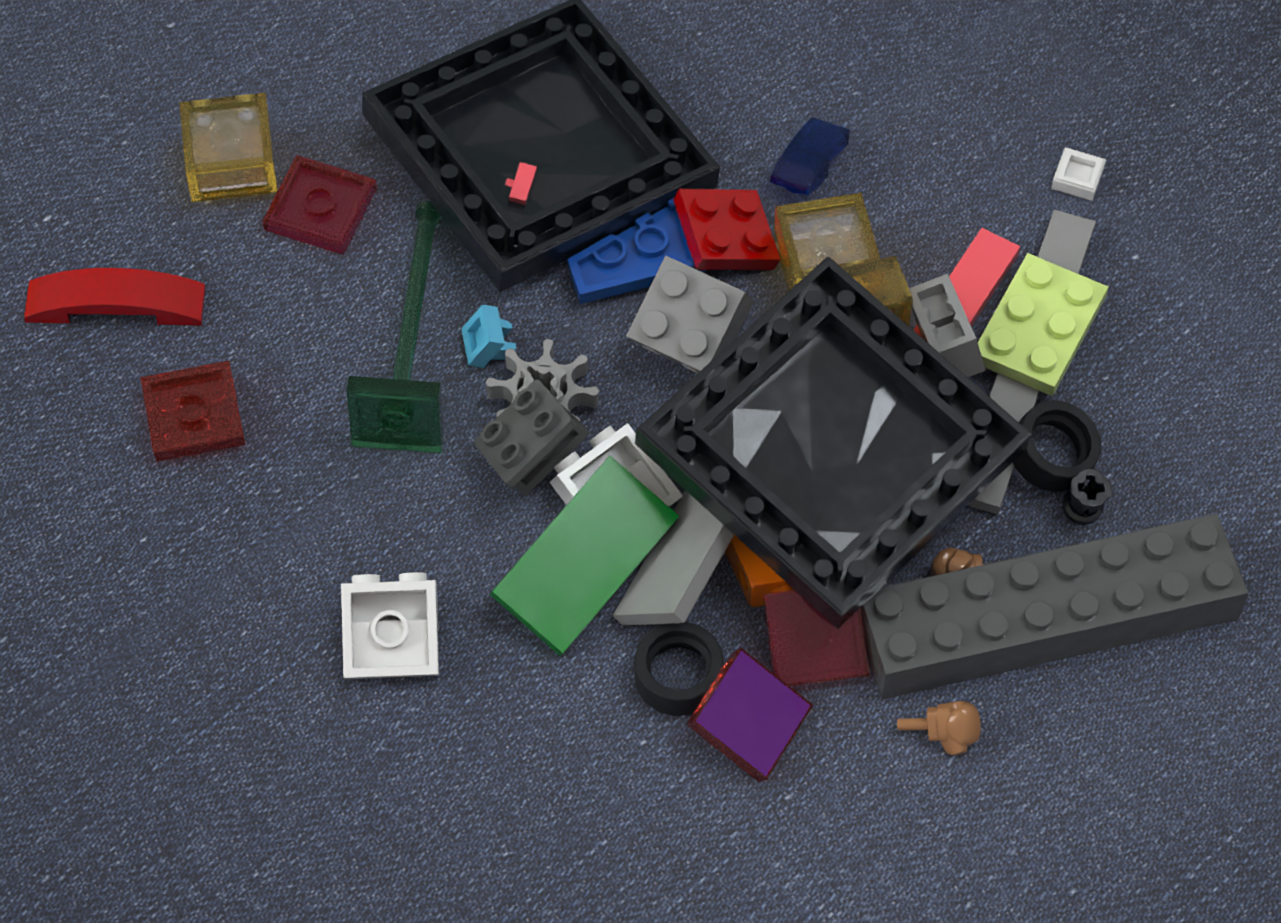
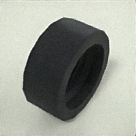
M1049 400L1036 404L1020 419L1019 423L1031 433L1038 425L1056 427L1073 441L1077 451V462L1072 467L1056 466L1045 460L1037 451L1031 436L1027 449L1013 461L1015 469L1030 484L1047 491L1060 492L1068 490L1071 480L1081 470L1093 469L1096 466L1101 454V437L1095 423L1082 409L1069 402Z
M689 622L661 624L649 630L638 644L634 656L636 689L644 702L660 713L683 716L693 715L703 710L723 680L724 661L722 648L713 634L700 625ZM685 648L696 652L704 658L707 672L701 683L689 689L675 690L664 687L654 680L651 673L653 658L667 649Z

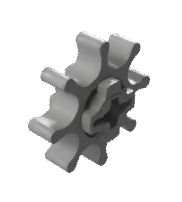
M551 339L543 341V355L534 362L523 361L517 356L514 349H507L505 351L506 368L515 373V375L508 380L501 381L494 378L486 380L487 397L489 399L502 398L512 403L519 392L528 388L535 380L539 379L568 411L581 405L596 408L599 405V390L597 387L584 388L574 383L576 379L588 374L587 356L579 355L574 362L567 365L557 364L552 360L554 357V346ZM505 409L498 411L496 416L498 417Z

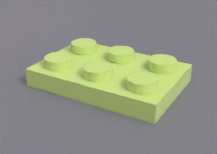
M1027 253L978 341L985 368L1053 396L1107 297L1108 286Z

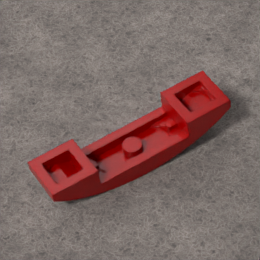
M87 268L62 271L29 281L24 319L25 323H70L71 314L156 315L158 325H202L206 288L204 283L189 278L142 269Z

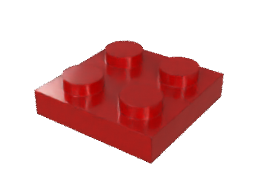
M678 190L673 201L696 270H774L781 259L757 190Z

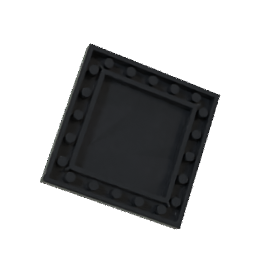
M582 0L563 2L362 93L363 116L420 190L431 201L434 208L499 292L566 261L610 234L617 236L635 225V220L648 212L650 215H653L667 207L668 201L675 197L679 189H714L718 185L721 167ZM520 162L537 166L526 205L509 201L512 187L505 185L507 178L515 179Z
M827 256L636 429L635 445L727 529L735 534L739 540L830 623L839 629L1027 449L1032 433Z

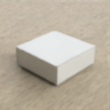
M1065 147L1053 178L1051 189L1093 201L1106 159Z

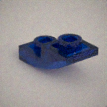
M811 117L794 136L781 155L770 175V183L782 186L795 194L809 195L828 177L829 162L849 144L850 129Z

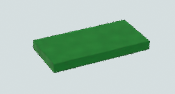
M609 456L492 590L490 595L560 656L679 518V515L613 457Z

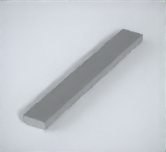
M1054 209L1038 257L1079 274L1096 221ZM997 373L990 398L1019 422L1035 406L1040 391ZM1013 462L967 506L999 515L1014 470Z

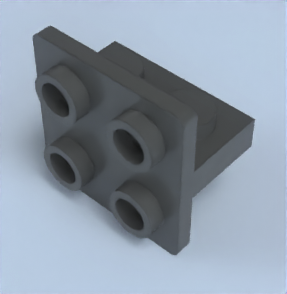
M537 379L528 388L519 392L514 401L495 420L489 422L483 428L481 434L474 440V444L501 479L510 488L515 487L526 497L590 432Z

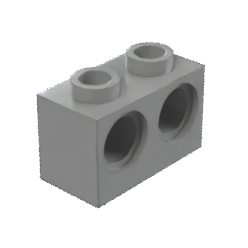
M945 274L906 289L915 321L923 339L967 378L986 371L976 336L949 275Z

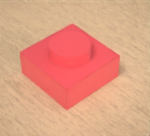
M520 162L515 179L507 178L505 185L512 187L509 201L526 205L537 166Z

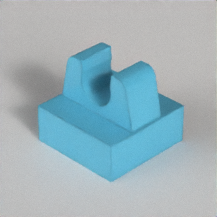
M482 304L461 328L468 366L484 368L490 360H505V351L507 349H516V343L504 341V338L513 328L509 321L500 318L498 307Z

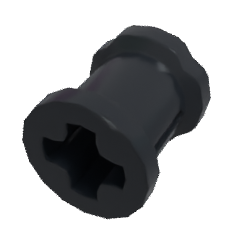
M1094 469L1081 470L1077 476L1073 477L1070 482V488L1064 495L1062 502L1063 511L1068 519L1081 525L1091 524L1098 520L1103 512L1104 503L1111 496L1112 488L1109 479L1104 477L1100 471ZM1089 509L1088 513L1084 514L1085 510Z

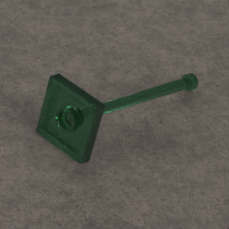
M422 201L416 206L415 217L418 220L393 378L349 376L346 391L351 444L355 447L442 453L444 435L441 383L411 380L435 224L441 219V215L434 208L431 201Z

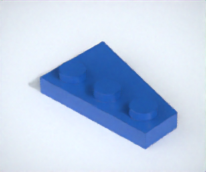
M674 198L668 201L667 207L657 213L650 215L648 212L636 219L634 226L619 235L610 234L567 259L568 272L580 304L650 287L665 255L696 269L673 201Z

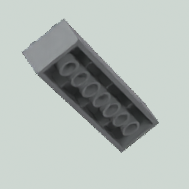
M1216 513L885 586L857 611V618L862 640L881 699L883 700L1238 620L1247 599L1248 591L1219 516Z

